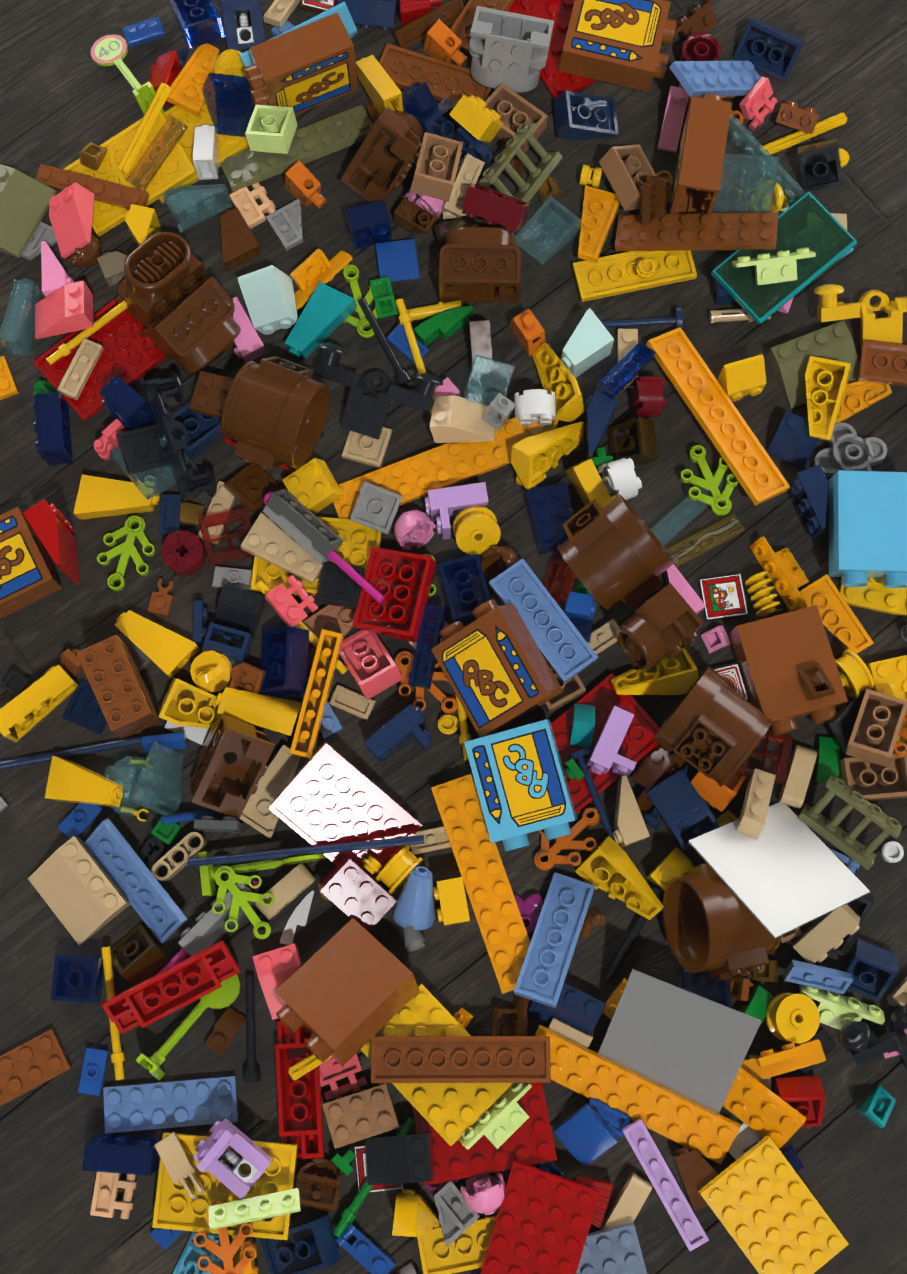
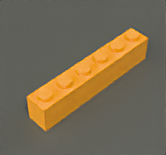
M324 629L321 631L290 754L309 759L314 755L344 639L343 634Z

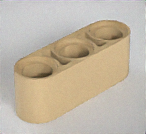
M795 745L780 792V803L798 809L801 808L816 761L817 751Z
M197 832L189 833L153 865L152 874L160 881L171 880L188 865L187 860L189 858L197 857L198 853L206 848V838ZM194 837H199L201 840L197 848H192L191 840ZM182 851L184 859L177 863L175 861V854ZM161 866H166L168 869V873L164 877H160L158 874Z
M301 863L266 892L274 896V903L271 906H264L258 902H255V905L267 920H270L307 889L316 878ZM267 895L263 900L266 904H269L272 898Z
M633 1172L604 1219L600 1230L634 1222L653 1185Z

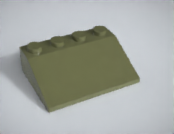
M0 164V252L20 258L48 210L51 197L56 196L57 192L30 176Z
M844 320L770 348L766 358L790 410L807 403L805 372L810 356L851 363L848 384L858 382L859 360L853 338Z

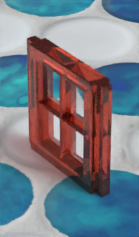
M246 508L198 518L210 566L254 556L241 548L233 549L231 538L247 536L252 528ZM242 520L244 531L229 534L227 523ZM223 524L225 536L210 538L208 527ZM227 539L229 550L214 553L212 542Z
M562 556L555 557L549 562L543 581V586L556 603L563 602L569 597L575 578L574 572Z
M767 730L763 736L765 738L763 753L753 750L751 754L762 756L760 770L764 771L766 758L777 760L774 784L785 785L794 738L785 734L773 736L772 731ZM769 740L781 742L778 756L767 754ZM750 755L735 773L751 778L754 770L748 768Z

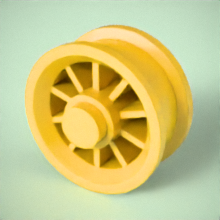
M471 506L465 508L457 514L453 521L452 528L456 543L467 554H485L491 550V547H495L500 540L501 531L496 516L486 507Z
M846 649L840 658L834 659L845 694L849 698L855 697L857 699L860 692L865 689L871 690L874 687V680L868 667L855 652Z
M409 845L395 854L375 878L377 882L381 880L390 889V894L395 892L403 883L405 884L411 870L417 868L423 861L421 857L417 858L409 851Z
M784 992L776 995L770 1001L766 1010V1023L770 1032L776 1038L798 1044L809 1041L816 1034L820 1023V1015L816 1004L809 997L803 994Z

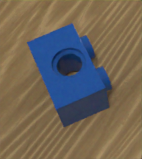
M569 591L564 613L571 622L587 625L588 620H592L596 609L593 596Z

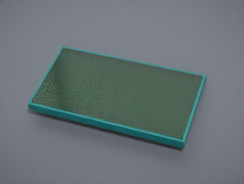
M807 192L778 216L776 250H737L712 270L711 275L760 325L857 244V241L810 192ZM799 248H809V251L816 252V257L796 259L797 280L756 285L754 265L739 268L732 266V261H737V257L750 256V259L757 258L758 254L769 253L770 256L777 255L778 251L788 250L789 253H795Z

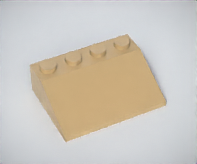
M73 836L59 847L28 878L79 946L131 905L86 848L84 842L76 836Z

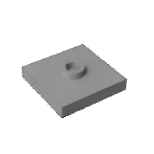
M364 481L349 520L388 535L403 496Z

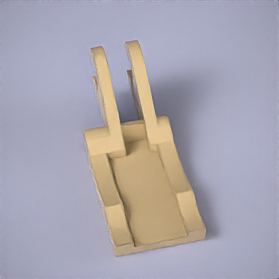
M175 1132L154 1145L175 1185L181 1182L191 1199L194 1198L195 1200L197 1198L196 1192L186 1179L189 1176L199 1193H205L204 1186L195 1175V1168L189 1161Z

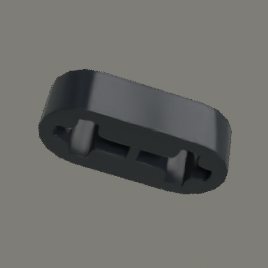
M152 837L148 839L138 854V857L143 862L149 857L146 865L149 866L150 872H152L153 865L164 854L166 845L159 838ZM159 842L158 847H160V850L154 851L150 856L149 854L153 849L150 845Z

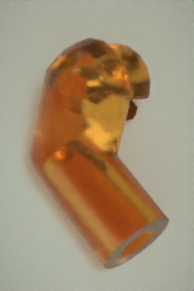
M595 912L585 917L579 936L589 939L592 928L606 924V916L600 912Z

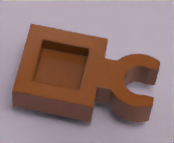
M159 579L157 582L159 592H152L148 612L169 617L174 599L169 593L174 589V582L170 581L169 586L164 588L163 579Z

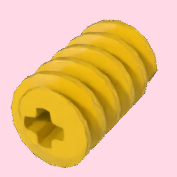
M769 571L757 573L745 581L746 586H751L748 589V593L754 594L750 598L751 601L756 602L753 608L760 609L756 612L757 617L771 616L783 610L775 608L780 604V601H773L777 594H770V591L775 587L767 586L772 581L771 578L764 577Z

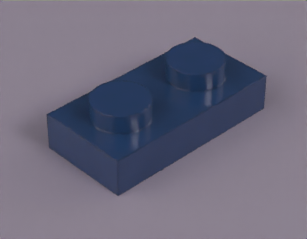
M194 601L193 642L198 646H203L208 627H205V619L209 617L208 607H205L203 601Z

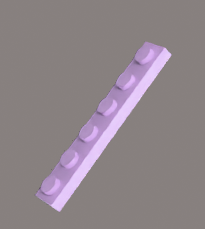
M640 1118L622 1129L624 1135L689 1251L709 1241L642 1119Z

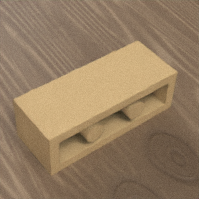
M755 768L747 785L737 832L758 838L765 824L776 775Z
M847 904L817 919L802 935L794 940L793 948L809 964L821 963L828 956L827 952L830 949H837L843 943V938L849 934L851 936L860 928V917Z

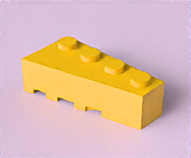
M60 665L51 667L43 677L35 681L30 687L0 709V733L5 738L17 743L74 692L79 685Z

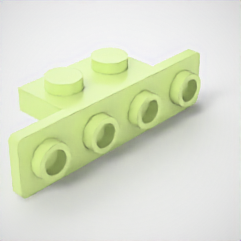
M799 248L795 253H789L788 250L778 251L777 255L770 256L769 253L758 254L757 258L750 259V256L737 257V261H732V266L739 268L754 265L756 285L797 280L796 259L816 257V252L809 251V248Z
M799 984L800 994L819 1001L817 1008L820 1015V1023L840 1030L848 1022L861 1021L862 1018L881 1025L885 1022L884 1011L875 1005H867L854 997H846L836 992Z
M513 1083L471 1127L466 1129L465 1133L461 1134V1137L458 1139L461 1144L469 1150L485 1135L498 1149L529 1118L517 1101L532 1085L530 1083Z
M296 1188L209 1206V1227L213 1230L299 1212L301 1210L299 1190Z

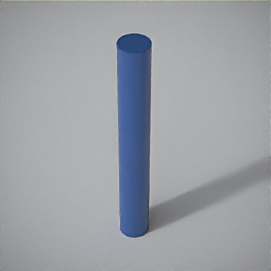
M204 809L161 816V823L166 825L200 819L201 816L214 817L225 814L212 809Z

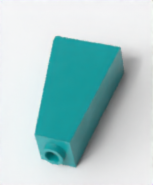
M319 282L285 341L288 352L294 357L298 358L301 356L306 359L320 343L356 310L357 304L354 298Z

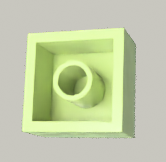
M255 105L245 132L250 151L288 154L298 126L293 107Z

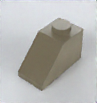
M114 251L106 252L97 258L109 287L125 280L124 264L128 255Z

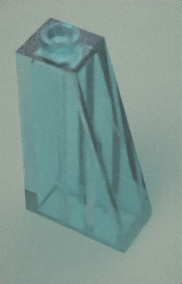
M27 278L14 280L0 330V342L11 355L30 356L35 324V304L38 303L40 289L35 281Z

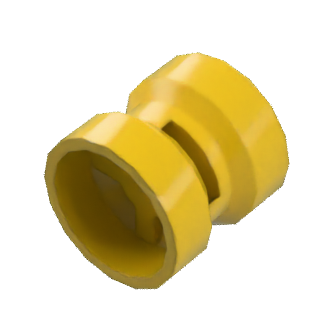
M583 165L579 184H591L592 187L599 188L602 168L596 167L594 169L590 168L589 165Z

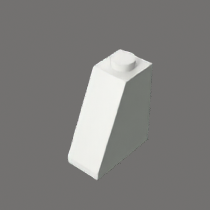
M203 125L195 127L193 163L199 180L219 179L218 135L215 126Z

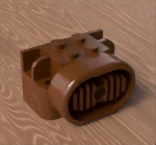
M387 107L376 120L340 181L374 206L380 208L393 188L397 190L401 182L404 181L409 173L408 171L418 159L416 155L421 149L424 137L419 121L407 112L393 111Z
M460 227L449 231L447 237L444 238V246L440 250L439 302H452L456 300L485 303L519 302L521 253L516 247L514 234L506 229L496 227Z
M172 232L156 233L127 257L124 264L125 280L118 286V296L115 298V301L118 304L125 301L127 303V309L125 310L144 327H147L196 282L205 279V265L191 253L189 244L180 235Z
M211 276L196 282L148 325L140 335L142 337L148 335L156 344L154 346L156 350L160 349L166 357L175 359L181 368L191 375L204 368L231 344L240 334L241 328L231 317L235 310L234 302L215 278Z
M669 583L641 605L632 617L619 626L616 638L629 659L641 670L649 671L661 660L673 658L682 648V645L686 647L693 642L694 638L698 636L696 632L704 622L674 586Z
M223 714L210 729L200 750L198 766L190 783L191 802L240 819L251 794L254 795L257 791L260 776H264L267 770L266 763L275 744L270 743L268 736L258 731L256 725Z

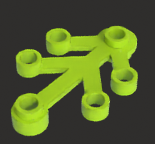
M348 265L344 268L343 275L344 279L350 283L353 297L357 304L355 312L359 314L360 320L350 315L343 323L347 322L355 326L361 337L370 338L375 333L358 303L359 299L362 298L357 281L359 279V270L355 265ZM349 274L355 275L352 278L348 277ZM371 285L365 296L369 306L374 299ZM375 307V309L373 310V314L377 320L378 315ZM365 327L371 328L369 331L363 330Z
M695 445L690 449L689 458L692 462L698 463L704 479L693 475V472L689 469L681 472L680 479L684 483H691L706 489L712 494V497L702 494L698 487H692L688 493L690 500H697L710 505L716 515H726L732 507V503L729 500L730 495L739 481L733 473L729 474L726 480L727 486L721 495L718 487L729 466L721 463L725 461L721 457L718 463L719 467L713 477L705 459V448L701 445ZM699 450L702 453L696 454L694 451ZM689 474L690 478H685L683 475ZM734 478L736 482L732 483L729 479ZM695 491L698 495L693 496L691 492ZM718 503H724L725 506L720 507Z
M138 515L130 516L125 521L124 527L113 533H107L103 537V542L108 547H113L117 543V539L127 535L124 543L97 556L99 564L107 566L110 564L111 559L121 554L116 573L110 575L107 580L108 586L113 591H121L125 587L126 582L123 577L130 556L137 566L136 570L139 575L146 576L150 572L149 566L143 562L134 546L136 536L143 546V553L147 557L155 555L156 549L149 543L143 531L146 524L143 518ZM134 523L139 524L137 529L132 528ZM109 537H113L111 543H107ZM152 547V552L146 553V549ZM103 556H107L105 562H101ZM142 566H146L145 572H140ZM120 580L121 584L117 587L114 586L115 581Z
M229 866L218 868L214 874V880L219 888L216 902L212 906L213 912L216 914L225 912L226 904L224 901L227 888L233 895L229 919L225 922V929L228 932H234L238 929L237 919L239 908L241 907L254 926V935L258 939L269 937L271 926L259 919L248 901L271 906L274 903V896L270 893L257 894L240 891L235 884H249L251 888H259L262 884V879L257 875L251 877L238 875ZM223 873H227L229 875V879L227 881H223L221 879V875ZM253 878L259 879L257 886L251 884ZM267 895L272 898L269 904H266L263 900ZM218 903H221L223 905V910L221 912H218L215 909V906ZM230 921L236 924L233 930L228 928ZM260 926H264L266 928V933L264 935L258 933V928Z

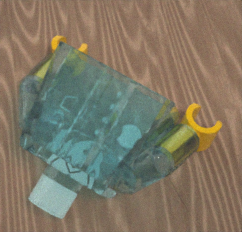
M126 756L115 762L114 766H107L105 768L104 777L123 785V797L120 807L110 806L115 812L130 817L134 815L137 816L139 821H147L140 818V812H150L147 809L136 810V807H140L147 770L144 766L153 771L157 770L158 766H150L149 764L153 760L159 761L157 757L151 756L148 760H145L144 757Z

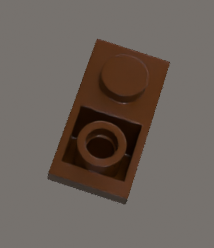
M405 197L394 211V224L414 234H427L438 219L437 216Z

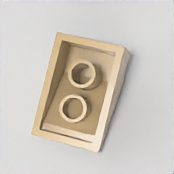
M436 396L430 422V430L434 442L494 441L496 429L482 420L489 405L459 396Z
M627 775L622 776L618 780L613 825L614 832H612L614 841L621 848L642 841L650 836Z

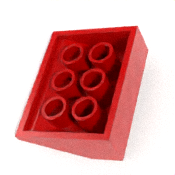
M44 499L23 512L55 564L77 585L80 583L77 543L73 535L75 529L65 516L62 515L60 510L56 508L54 503L49 504Z
M372 547L364 579L385 598L381 603H378L362 588L352 626L391 638L418 643L436 567L433 558Z

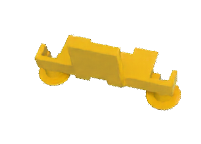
M825 284L814 289V293L819 295L817 319L820 322L861 317V342L869 340L902 344L903 312H907V296L897 297L894 301H890L889 297L880 290H870L863 294L858 302L845 304L837 302V294L844 292V288L840 285ZM875 295L878 296V302L875 305H870V299ZM883 310L888 313V317L875 319L873 311Z

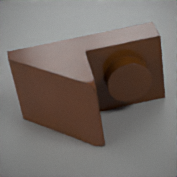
M819 663L798 668V675L806 687L807 700L835 694V689Z
M229 1006L214 1025L215 1028L204 1045L220 1056H224L246 1022V1017Z

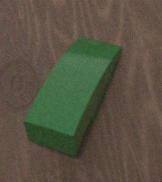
M472 306L459 307L431 317L413 329L415 338L425 347L438 336L446 341L467 321L474 317V308Z

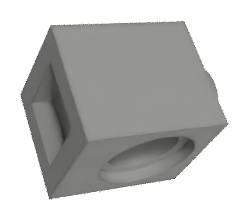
M499 393L490 403L482 420L499 431L509 419L516 404Z

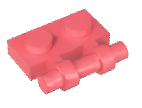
M761 77L739 103L744 119L752 120L748 125L751 130H755L757 126L762 125L764 118L767 114L772 113L775 109L774 106L778 102L774 97L769 100L773 90L769 79L766 77Z
M118 419L114 420L103 430V436L94 442V449L101 459L109 460L111 458V451L113 449L116 451L119 448L115 436L119 433L127 432Z
M293 575L287 579L291 585L289 589H286L283 583H281L265 595L266 600L290 630L307 618L308 615L303 609L308 607L313 613L319 608L314 602L313 596H309L302 587V582L300 580L297 581ZM296 592L303 602L298 604L292 596L293 593Z
M357 1053L343 1067L334 1058L320 1065L321 1087L330 1084L331 1087L330 1091L324 1093L326 1101L340 1098L351 1091L355 1093L360 1091L361 1087L368 1085L365 1076L357 1079L355 1073L363 1070ZM348 1076L350 1083L339 1087L337 1080Z

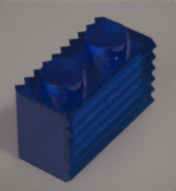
M418 81L402 91L404 94L402 96L403 108H405V112L414 117L437 104L426 82L420 85Z

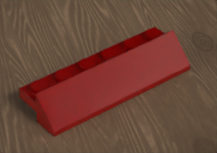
M222 940L103 1002L102 1007L122 1035L139 1025L144 1028L222 987V981L240 973V969L229 947Z
M278 1021V1044L275 1045L279 1136H283L284 1144L298 1145L296 1158H324L320 1065L297 1080H293L288 1073L290 1067L313 1054L305 1044L311 1035L302 1026L295 1033H292L281 1021Z

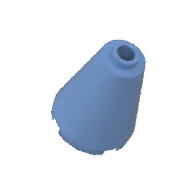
M417 867L411 870L393 908L392 918L401 927L406 928L409 925L414 926L413 930H425L433 925L435 920L432 873L425 867Z

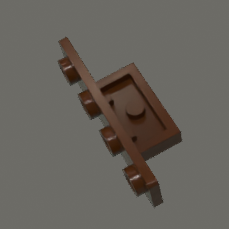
M704 0L701 4L698 3L690 8V13L687 16L683 15L677 20L674 36L680 32L683 39L686 40L692 33H708L719 21L710 5L716 0Z
M656 746L630 777L635 783L645 789L636 800L641 814L652 806V802L646 792L678 772L686 761L674 752L671 755L659 746Z
M514 994L513 1009L494 1008L492 1036H525L528 1025L527 1005L529 1004V999Z

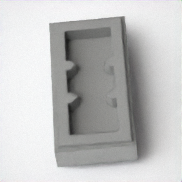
M215 566L212 586L213 588L222 589L223 585L226 584L251 591L253 570Z

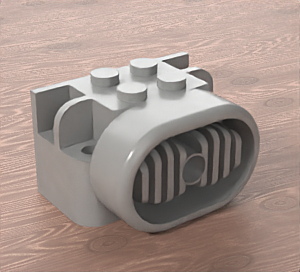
M477 6L469 44V51L472 55L471 75L473 79L483 86L497 89L502 83L516 93L533 90L539 83L541 69L546 65L554 20Z

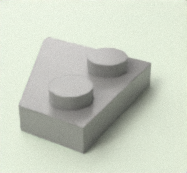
M299 199L266 216L267 222L286 251L303 242L301 204Z
M40 222L21 257L31 261L41 254V241H45L49 247L57 243L53 227Z
M449 1181L434 1195L444 1242L447 1247L480 1217L478 1213L472 1211L466 1205L462 1193L452 1181Z

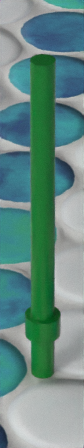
M408 1116L395 1136L407 1135L415 1120ZM368 1178L349 1208L346 1207L341 1214L342 1219L333 1231V1234L340 1238L348 1224L354 1221L357 1216L356 1212L374 1186L368 1185Z

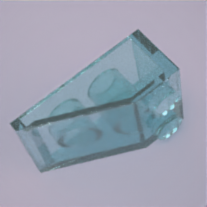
M225 184L180 186L176 189H170L166 194L162 195L169 215L180 233L232 206Z
M550 196L515 236L516 245L543 265L581 229V219Z

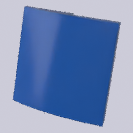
M415 239L376 243L380 278L389 277L390 282L420 279Z
M587 1104L554 1129L555 1134L563 1145L584 1167L618 1142L617 1136L602 1123V1117Z

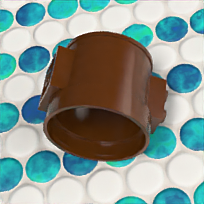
M277 356L261 359L260 364L255 361L247 362L240 369L230 387L221 420L223 436L228 439H234L237 442L234 455L239 456L241 461L257 463L264 470H271L283 464L294 469L301 468L313 453L323 431L330 405L329 386L311 379L313 370Z
M618 492L603 505H600L596 499L592 500L562 524L568 538L564 543L557 546L560 554L585 588L607 610L620 600L630 610L634 606L640 605L648 595L656 592L664 584L659 575L674 564L673 559L657 537Z
M708 667L666 719L652 740L669 753L673 750L722 787L752 753L771 726L773 720L767 718L755 706L724 684L726 679Z
M707 863L700 864L682 876L673 878L668 883L663 898L664 928L668 943L676 960L686 971L690 973L708 971L710 978L718 977L719 981L732 978L735 975L739 977L752 974L751 972L762 970L761 966L769 963L767 955L777 950L782 935L774 938Z

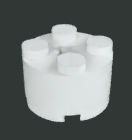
M544 389L524 390L523 395L520 396L519 392L515 393V420L519 421L521 426H530L531 423H539V425L543 426L552 424V420L556 418L555 392L551 391L550 395Z
M622 458L599 466L598 473L602 472L601 479L611 497L618 492L625 500L636 497L638 489L642 488L640 478L636 477L634 462L631 458Z

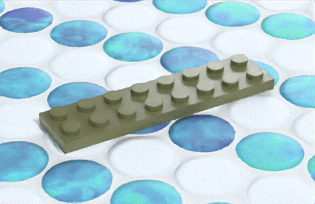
M361 104L296 130L288 154L257 152L247 149L234 156L227 157L220 165L232 192L286 172L298 161L304 165L362 142L367 137L373 124Z

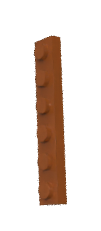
M40 164L35 180L59 191H63L64 188L76 182L94 193L95 201L128 210L131 204L146 207L150 196L147 192L45 164Z

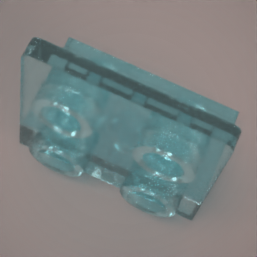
M477 355L464 392L466 400L489 406L499 393L506 396L515 369L514 365Z

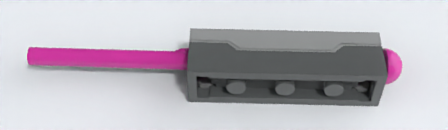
M282 489L276 492H268L264 496V504L266 506L263 512L271 521L281 527L284 533L291 536L301 548H304L311 554L314 560L321 564L329 560L333 561L378 603L384 600L385 597L337 554L343 540L286 489Z
M255 878L251 880L253 886L259 884ZM235 883L240 891L255 893L253 890L256 892L259 890V888H251L249 884ZM228 888L224 901L226 904L225 912L216 914L213 912V909L208 913L204 911L195 920L197 924L192 929L188 927L180 935L182 939L178 943L182 946L181 950L157 974L180 963L188 955L193 956L218 943L228 933L225 929V922L229 919L233 897ZM248 901L251 907L255 905V902ZM221 903L215 906L216 911L221 912L223 910ZM241 907L239 908L237 922L246 915ZM230 921L228 928L232 929L236 924Z

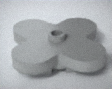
M838 423L834 427L831 440L828 441L830 448L823 449L817 453L814 459V466L820 464L825 477H832L838 470L872 471L870 466L880 464L886 457L887 446L881 439L876 437L862 439L857 436L855 429L851 425Z

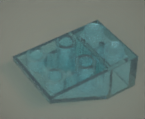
M154 741L129 802L163 816L176 814L182 800L183 754Z

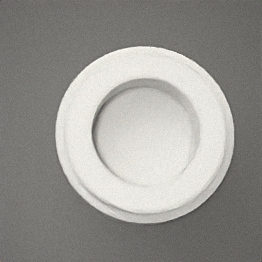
M890 841L883 844L880 853L886 862L895 863L902 859L904 850L898 842Z

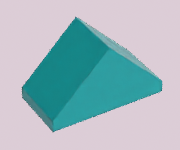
M574 703L570 746H591L595 727V706Z
M878 1085L859 1106L857 1111L873 1126L882 1129L887 1123L896 1099L881 1085Z

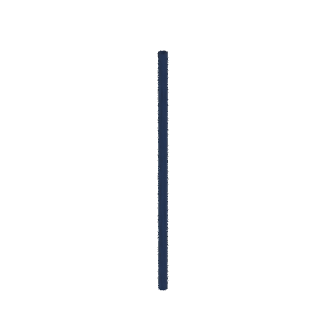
M165 731L0 761V770L52 761V756L68 758L142 744L143 736L165 734Z
M424 835L189 858L187 864L188 867L417 845L425 844Z

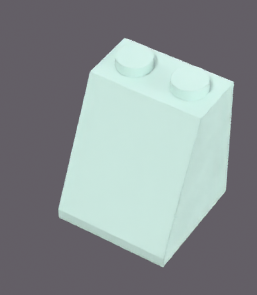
M273 265L238 277L254 329L269 335L281 328L287 329L296 324L298 315L292 278Z
M591 308L586 311L562 351L561 361L575 378L608 357L614 342V338Z

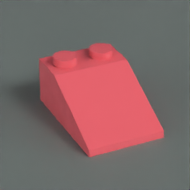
M76 182L64 188L56 196H52L49 201V218L63 258L73 254L75 248H82L90 243L94 193Z
M84 280L65 284L35 304L36 339L94 327L93 294Z
M362 629L343 640L339 655L366 700L403 680L397 665L376 633Z
M295 943L252 956L272 1020L278 1019L276 1013L283 1007L275 991L303 965L298 946Z

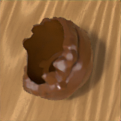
M91 234L90 243L82 248H75V252L68 256L66 260L78 268L97 265L99 263L97 258L102 256L100 240Z
M491 547L490 551L481 556V568L483 574L489 580H492L517 563L519 558L510 547Z

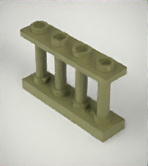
M534 122L523 123L518 127L516 135L506 143V148L503 152L495 157L493 165L485 170L480 183L482 185L493 184L500 193L529 203L563 156L559 151H545L532 134L537 126ZM526 140L541 157V161L536 167L520 148ZM514 155L519 158L530 172V176L526 181L520 177L509 163ZM503 170L518 185V191L514 196L498 178Z
M831 775L825 785L829 790L814 807L806 803L801 809L798 819L865 869L869 870L876 857L873 851L889 834L898 838L902 826L895 818L883 813L880 807L864 799L861 793L849 788L842 779ZM837 795L847 803L832 820H828L820 812ZM855 808L864 816L849 833H846L838 825ZM873 821L882 829L867 846H864L856 838Z

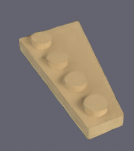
M260 513L241 544L242 550L314 585L323 569V564L314 560L311 554L304 548H301L297 542L262 513Z
M285 745L281 747L268 766L264 776L258 781L257 791L254 795L251 794L240 817L241 820L270 839L279 817L269 810L268 806L293 779L301 756L290 754L291 749Z

